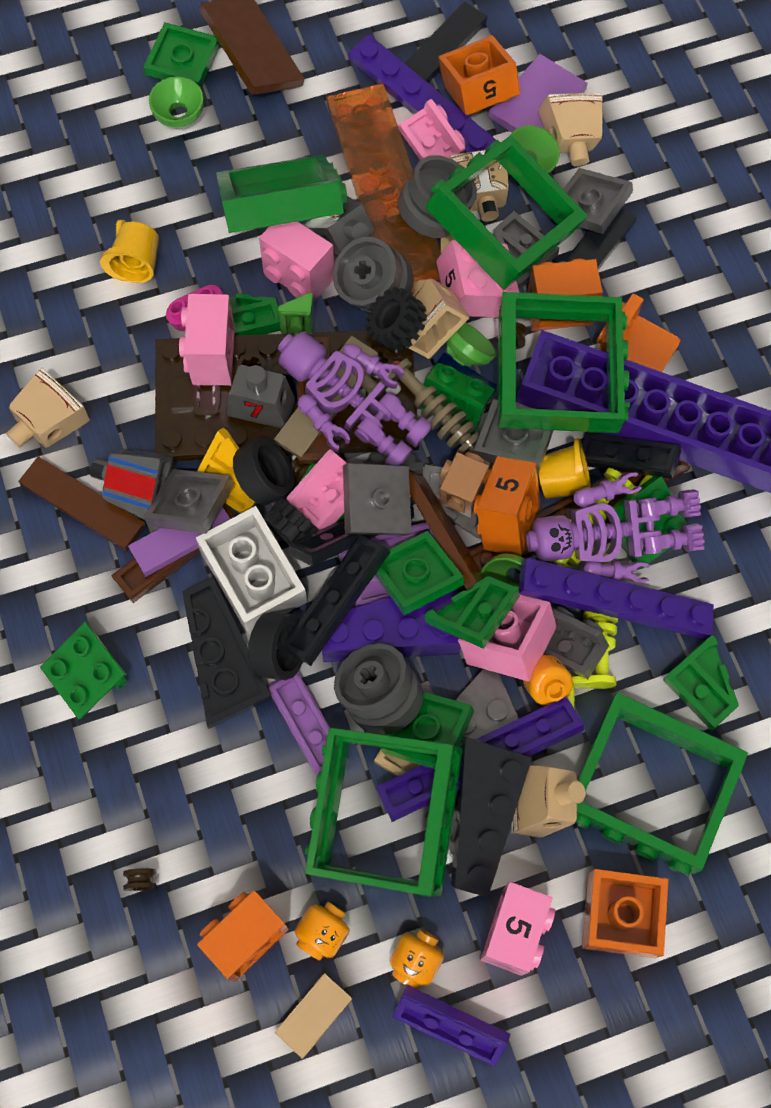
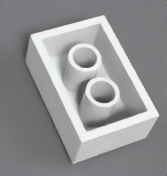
M256 506L209 530L207 534H201L196 537L202 556L247 634L251 633L256 621L263 614L269 612L287 614L307 603L304 586Z

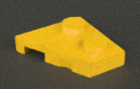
M222 428L216 433L197 472L230 475L234 486L225 503L239 513H243L256 506L257 503L245 494L236 480L233 470V457L239 447L228 430Z

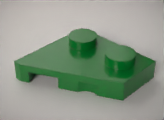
M237 293L235 298L229 297L235 326L234 336L263 335L281 330L276 298L252 297L249 294Z
M487 576L475 583L471 589L453 596L450 605L438 612H435L433 609L429 610L424 615L426 624L484 649L519 599V589Z
M713 635L663 679L711 731L739 707L735 692L729 685V675L725 664L722 665L716 648L718 645L717 640Z

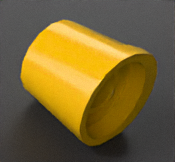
M117 220L116 239L112 248L103 252L100 259L101 268L105 273L120 281L145 283L151 280L154 275L159 235L146 224Z
M579 438L574 439L573 446L545 455L538 475L546 499L574 496L576 491L580 489L591 488L589 470Z

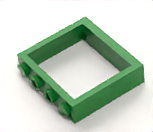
M512 135L502 142L495 140L486 149L484 155L480 152L477 153L468 162L466 168L462 165L459 166L449 176L447 182L444 179L437 182L431 189L434 194L425 206L503 290L507 289L530 270L533 265H536L571 236L588 217ZM497 161L558 224L516 259L454 194Z
M324 154L216 172L229 233L344 214L343 203L347 202L345 183H342L341 176H338L337 169H334L333 163H329Z
M502 292L499 304L498 428L619 433L624 421H628V410L630 408V402L625 401L624 390H628L629 371L624 370V360H627L628 340H623V330H626L628 316H625V312H622V297ZM516 318L606 322L608 412L516 408Z
M616 692L609 703L577 777V781L583 784L585 791L617 718L725 767L727 771L694 854L583 802L577 804V826L588 829L590 825L603 831L601 836L608 841L620 845L624 841L636 847L635 852L644 858L655 860L657 857L670 863L668 868L676 873L679 871L687 876L690 873L695 875L703 870L748 752Z
M329 727L326 746L322 745L323 767L316 779L317 804L310 815L312 835L310 844L307 845L304 854L308 855L305 874L430 897L441 896L463 748L450 744ZM349 743L437 756L419 881L330 865Z

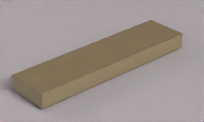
M353 336L348 339L339 351L342 353L346 345L354 344L362 348V352L371 357L374 355L378 356L376 351ZM340 367L337 377H340V379L345 373L342 367ZM351 372L347 383L348 386L350 385L351 388H354L356 377ZM327 387V388H326L324 391H322V392H326V391L330 390V388ZM337 395L330 402L339 401L343 399V397L341 398L340 395ZM297 408L274 438V441L298 458V456L302 457L304 453L309 451L323 432L321 430L317 431L313 427L314 422L308 415L305 416ZM337 413L329 414L332 417V420Z

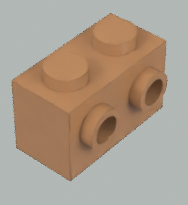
M457 452L453 461L447 459L439 477L442 479L440 482L441 505L471 518L476 496L482 493L484 481L488 474L489 465L484 464L485 460L470 452H466L465 455Z

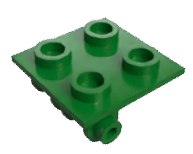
M84 622L40 666L43 673L78 720H81L113 687L118 690L128 683L125 678L127 673L121 668L114 656L87 622Z

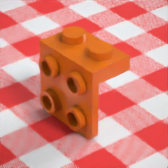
M633 293L626 304L622 302V312H625V316H628L626 330H623V340H628L627 360L663 372L678 348L680 339L676 335L639 316L638 314L644 299ZM605 325L596 342L600 344L599 350L607 353Z

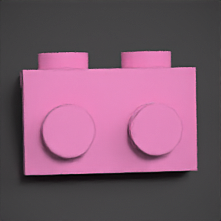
M432 99L425 103L422 110L399 124L398 130L419 160L435 155L449 158V155L462 154L466 149L461 133L458 130H453L448 123L445 110L440 105H436Z
M331 449L326 452L286 498L290 504L308 518L319 530L334 524L344 513L343 465L347 463Z

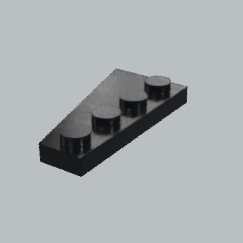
M214 577L182 591L207 728L210 729L272 698L263 678L258 676L251 667L247 645Z
M462 735L461 748H463V759L459 771L461 786L460 799L456 810L458 826L457 837L454 838L451 885L456 889L488 898L532 758Z

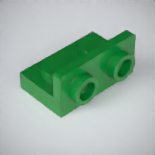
M437 363L426 376L423 384L425 387L433 385L438 390L434 395L435 398L440 394H444L448 398L443 407L451 402L458 406L452 416H455L462 410L468 415L461 426L472 421L475 428L471 434H474L478 429L486 405L495 391L494 388L486 385L483 381L473 379L456 371L455 368L441 363Z

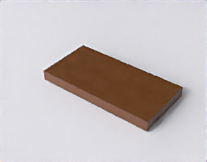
M255 0L201 2L200 13L251 95L303 86L305 78Z

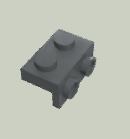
M557 606L556 609L552 608L557 627L543 655L556 657L567 670L588 680L610 646L602 634L603 629L590 620H585L583 623L575 619V616L563 607Z

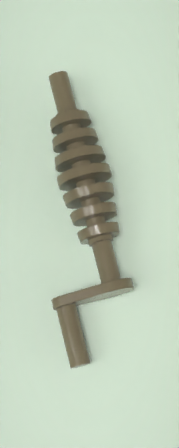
M407 358L402 360L397 366L403 369V377L399 378L395 373H390L388 377L392 381L400 379L415 395L414 405L417 409L423 406L426 407L421 413L425 419L430 418L432 415L435 416L430 421L433 424L432 430L443 425L437 433L441 440L450 434L453 435L446 445L452 449L460 443L462 446L457 450L458 453L465 455L466 452L474 454V448L480 432L478 431L472 436L470 435L475 428L472 421L461 426L468 415L462 410L455 416H452L458 406L451 402L443 407L448 398L444 394H440L435 398L434 395L438 390L433 385L425 387L408 370L412 363ZM366 374L361 386L369 395L378 384L369 374ZM484 462V464L489 465L488 469H492L494 463Z

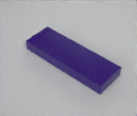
M406 985L393 1014V1018L495 1067L511 1035L409 985Z

